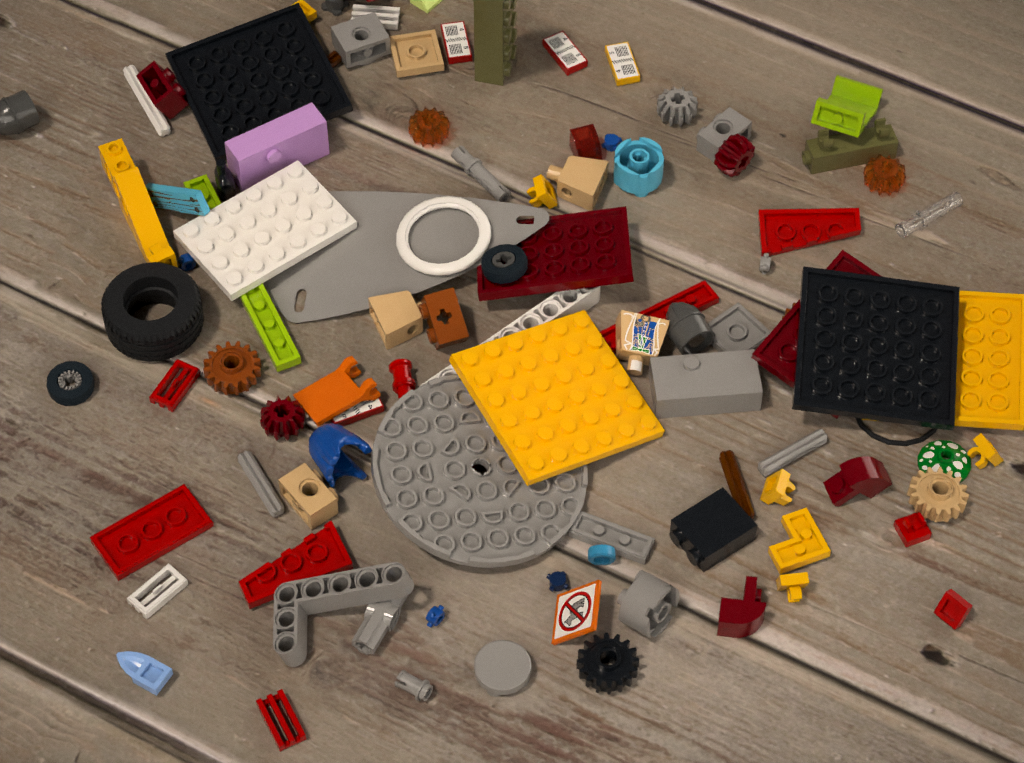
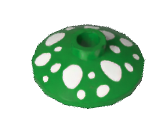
M937 440L929 442L921 449L917 457V466L925 474L928 467H931L934 472H937L938 468L942 467L945 474L951 470L953 471L952 477H961L962 482L967 478L971 470V459L967 451L959 444L947 440Z

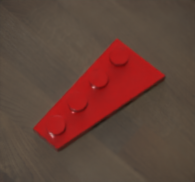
M859 208L766 209L758 211L761 256H764V253L773 256L857 236L861 233Z
M331 520L324 525L322 530L316 534L311 533L303 539L301 544L292 550L288 548L282 552L280 558L272 563L267 562L241 579L239 587L249 609L274 600L275 590L282 583L353 569V563Z

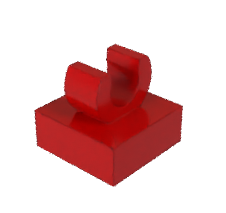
M921 512L913 513L894 521L893 527L906 548L931 538L932 533Z
M949 589L945 592L933 613L956 630L962 625L973 605L954 590Z

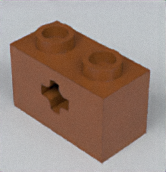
M454 287L424 295L421 300L422 304H419V311L422 318L427 319L429 325L427 336L430 344L434 343L436 350L466 342L469 334ZM440 314L443 318L448 319L445 325L443 321L437 320Z

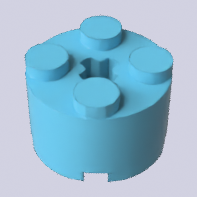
M639 137V140L631 141L630 138L621 142L615 150L614 183L622 190L637 197H645L649 192L659 187L663 179L664 156L661 146L657 142L645 137Z

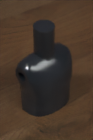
M219 159L216 161L214 174L219 198L225 202L236 196V188L233 174L226 166V161Z

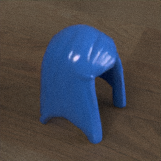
M327 423L318 427L311 434L308 447L312 459L330 487L334 488L336 480L343 476H354L361 480L367 477L366 473L341 448L344 445L351 444L357 446L364 454H368L372 451L369 444L343 426Z

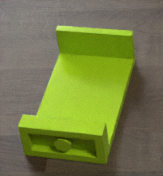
M837 75L829 98L827 100L820 97L817 99L811 123L858 138L876 114L883 89Z

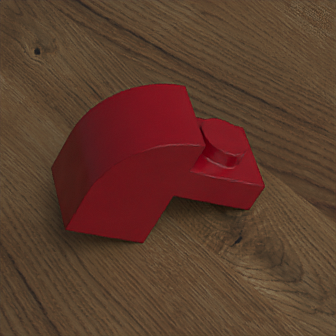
M861 456L845 461L839 465L841 468L840 472L823 482L832 504L840 507L859 493L871 499L892 485L883 463L870 456Z
M746 576L743 600L721 597L717 636L743 638L752 635L761 627L764 620L766 603L761 602L762 589L757 588V577Z

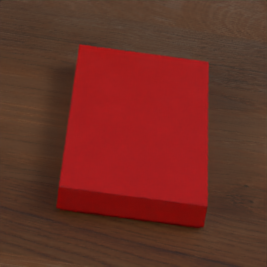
M183 484L92 535L90 541L119 581L214 526L213 521L186 485Z

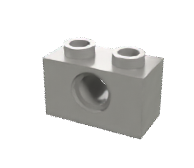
M731 107L727 108L723 113H718L707 127L704 126L699 130L696 136V150L714 162L716 159L715 154L719 150L718 147L730 135L738 133L750 139L752 121Z

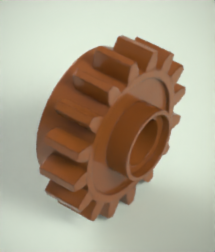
M227 341L224 348L216 345L217 352L209 351V359H204L203 361L204 377L207 378L208 386L214 385L215 392L221 391L225 395H239L241 392H247L252 385L257 384L256 377H261V360L258 358L257 351H251L249 344L242 348L240 341H237L235 346H231L230 342Z

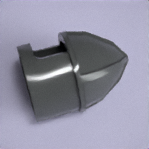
M21 90L6 98H1V135L20 134L21 131L39 124L38 112L25 90Z
M684 302L670 304L666 314V320H670L667 335L674 342L682 355L698 354L706 349L714 340L715 334L706 322L704 314L695 306ZM702 333H707L706 339L696 347L689 345L688 342L692 338Z

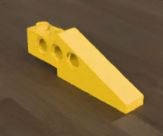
M121 138L98 146L101 163L119 200V205L146 263H148L147 257L152 255L149 247L158 243L162 249L169 247V243L138 167H135Z

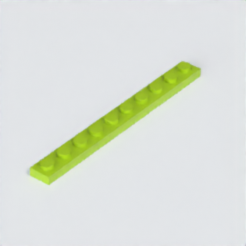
M207 174L183 182L184 188L202 191L210 210L221 204ZM263 283L240 296L239 298L276 371L280 372L301 364V357Z

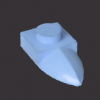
M133 651L118 652L116 654L121 668L132 678L133 683L156 696L173 675L172 668L146 654Z

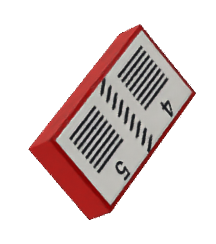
M464 21L441 24V33L448 64L472 61Z
M564 31L543 39V47L567 76L588 67L587 59Z
M380 397L375 400L362 401L330 420L334 424L345 426L384 412V405Z

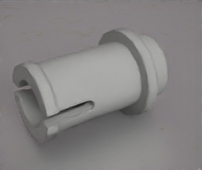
M402 670L396 678L400 682L395 681V687L414 695L417 701H426L433 691V686L430 685L429 680H421L405 670Z

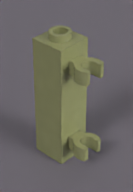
M885 118L875 119L874 127L864 129L858 138L844 133L829 136V129L827 128L818 130V138L806 140L805 151H802V161L804 165H808L811 174L890 160L896 158L899 142L891 124L885 125Z

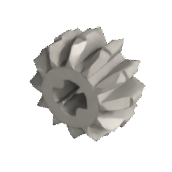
M674 86L671 90L664 89V92L657 99V114L661 116L662 122L669 121L670 127L673 124H678L681 127L683 122L690 124L692 118H695L697 114V97L693 96L692 91H685L684 86L681 89H676Z

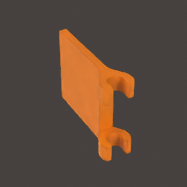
M353 356L345 358L334 372L293 395L294 399L298 400L300 406L317 426L324 424L362 401L375 400L380 397V392L374 388L377 386V383L372 378L366 379L360 387L351 379L361 374V371L355 366L358 363Z

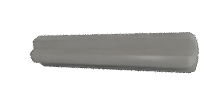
M817 429L760 461L757 467L758 471L762 476L774 473L825 444L828 438L827 434L823 429Z
M248 450L238 455V462L271 516L277 517L285 512L284 505L252 453Z

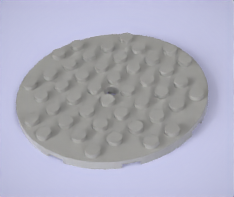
M458 374L428 381V384L416 390L412 389L403 395L384 416L377 431L371 456L374 488L381 506L394 525L408 539L427 552L444 560L471 567L496 568L517 565L541 556L552 549L567 535L578 518L584 504L586 487L588 485V468L586 464L527 486ZM481 464L487 471L481 475L472 467Z

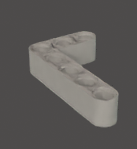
M390 562L280 584L274 593V650L287 666L296 667L301 665L307 656L308 615L406 597L414 588L413 579L401 563Z

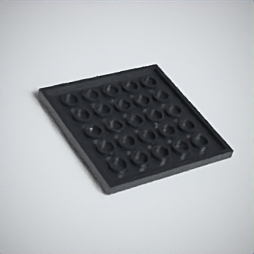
M299 3L165 53L166 59L177 78V82L186 92L184 97L215 161L219 159L227 160L225 141L311 102L326 121L353 111L352 104Z
M804 266L801 277L792 409L952 431L955 425L960 287Z

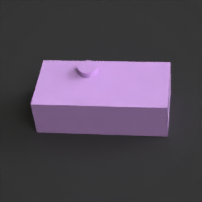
M312 102L224 142L228 168L232 172L234 181L241 192L297 160L304 166L330 154L327 121Z

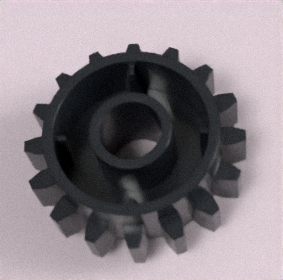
M608 633L604 634V639L593 635V643L586 640L584 641V649L578 650L576 669H579V678L585 679V686L587 688L592 686L596 689V693L600 691L607 692L608 695H611L613 691L620 693L625 685L629 687L632 685V678H637L639 658L636 657L637 649H629L630 641L628 639L620 642L619 634L614 639H610ZM603 663H611L613 665H604Z

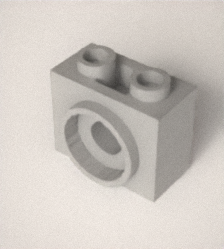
M375 12L331 26L332 44L342 57L346 68L356 65H369L375 62L377 58L391 54L390 37Z

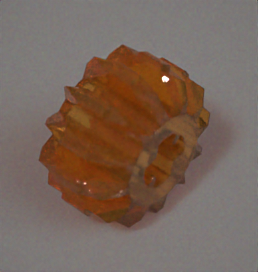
M424 107L423 111L416 110L415 114L410 116L408 132L415 144L421 142L422 147L427 144L434 147L435 143L443 144L444 139L448 138L450 122L448 117H445L444 111L437 112L435 107L431 110Z
M879 154L877 159L871 158L866 167H864V185L869 186L870 192L878 191L879 196L882 193L890 196L892 192H899L901 186L905 183V165L900 164L899 158L891 159L890 154L887 158Z

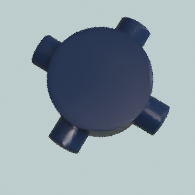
M557 571L547 575L546 578L549 579V590L551 592L568 589L569 585L566 583L567 574L564 571Z

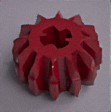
M738 133L730 135L718 147L719 150L715 154L714 164L725 175L730 177L738 176L742 170H746L750 160L754 157L755 146L743 135L741 136Z
M277 395L275 402L267 400L266 407L261 408L260 424L265 429L267 437L274 435L276 441L281 437H285L288 441L290 435L298 437L299 430L304 429L305 411L301 408L298 400L291 401L289 395L285 400H281Z

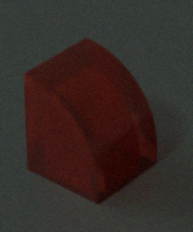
M593 124L570 129L569 146L574 156L602 160L601 145Z

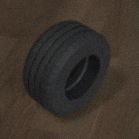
M157 262L132 266L121 272L109 283L102 297L101 311L108 338L118 351L133 359L153 362L173 358L187 350L197 340L202 331L204 314L200 291L192 277L178 267ZM161 303L174 308L169 314L156 320L147 321L132 317L138 309L149 304Z

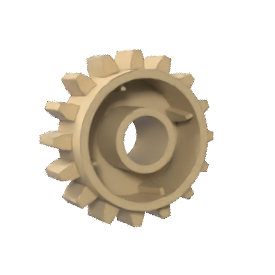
M928 467L926 474L919 470L917 476L912 477L907 491V495L910 496L908 503L913 505L915 513L921 512L924 519L934 522H948L952 517L957 519L959 513L964 512L969 498V494L966 493L967 485H960L962 478H953V471L951 470L945 474L942 467H939L937 472Z

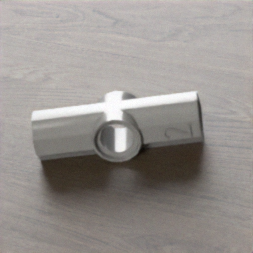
M408 596L368 604L364 621L352 639V646L365 655H374L387 631H392L396 626L401 607Z

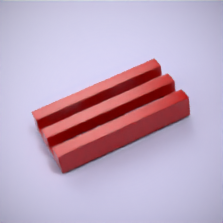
M177 359L150 395V402L153 404L157 402L160 407L164 408L166 406L169 411L173 412L199 377L200 369ZM181 368H183V371L180 373V375H179L177 378H175V380H174L173 383L171 384V387L169 388V390L167 391V393L164 395V397H161V395H162L163 392L166 390V388L169 386V384H170L171 381L174 379V377L177 375V373L179 372V370H180Z
M282 689L278 690L274 696L272 694L267 695L265 700L261 698L256 700V705L279 751L306 740V735ZM277 702H281L298 736L293 737ZM271 706L288 739L287 741H282L266 707Z

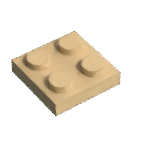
M435 29L389 36L391 55L397 78L444 71V62Z

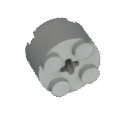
M640 570L629 589H623L618 596L617 603L621 605L618 619L649 638L651 636L657 637L664 631L673 617L669 612L672 606L677 608L679 590L654 575Z

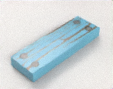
M153 183L146 185L155 209L202 216L210 212V208L201 190Z

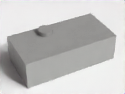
M755 349L650 357L648 376L656 418L761 410L763 389L757 361L751 358Z

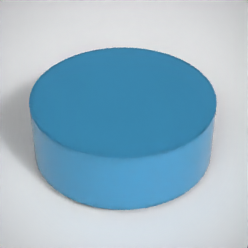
M594 545L588 549V561L594 565H609L616 560V550L610 545Z

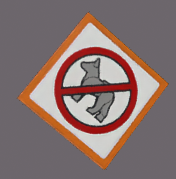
M601 580L593 581L557 595L551 644L557 645L596 631Z

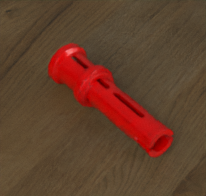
M397 359L389 364V372L393 374L394 379L392 388L398 394L399 399L408 391L415 390L416 382L411 376L412 362L408 359Z

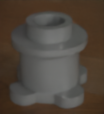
M325 0L321 4V9L333 13L334 16H340L342 10L349 6V1Z

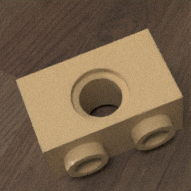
M306 463L278 479L280 495L311 530H314L339 513L337 503L339 497L333 488H327L318 471L315 469L311 470Z

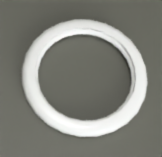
M435 197L421 202L406 213L396 233V247L404 262L416 271L434 276L452 275L468 269L481 259L490 243L491 225L486 214L473 202L461 197ZM452 208L471 215L477 223L479 237L473 250L459 260L441 264L429 263L419 259L410 249L408 243L410 228L415 221L426 213L437 209Z

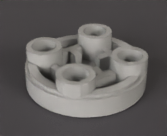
M496 640L483 646L475 657L474 673L476 680L493 697L517 692L529 683L531 675L530 656L521 645L513 641Z

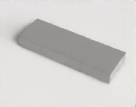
M580 511L578 518L568 531V536L593 546L610 545L615 548L616 555L645 565L655 544V538L583 511Z

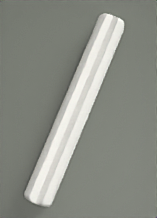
M134 65L125 66L123 69L124 76L158 135L161 137L169 135L171 133L170 125L163 113L154 106L136 77L139 73Z

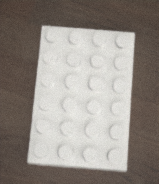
M297 160L214 207L205 216L200 215L175 229L173 234L182 247L226 296L233 301L357 228V221Z

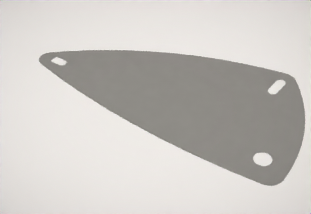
M328 191L357 221V228L267 280L264 284L272 302L282 315L292 323H302L369 309V297L406 290L411 292V295L419 293L481 265L482 257L473 266L462 272L452 275L434 276L416 271L406 264L399 255L396 247V233L406 213L425 200L449 195L381 191ZM461 197L480 207L489 219L491 239L485 252L498 245H516L544 227L549 221V213L542 208ZM452 208L437 209L426 213L414 222L410 228L408 243L415 256L423 261L436 264L449 263L459 260L473 250L477 244L479 229L473 217L464 211ZM519 216H534V224H519L516 220ZM304 289L307 292L304 310L296 312L294 306L297 292Z

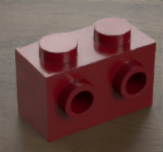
M154 60L136 75L154 106L170 120L189 105L184 97L186 94L185 90L179 83L174 82L177 78L168 67L163 69Z

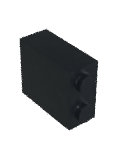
M722 487L671 519L669 536L676 546H680L686 552L689 561L694 566L697 565L704 573L754 541L757 524Z

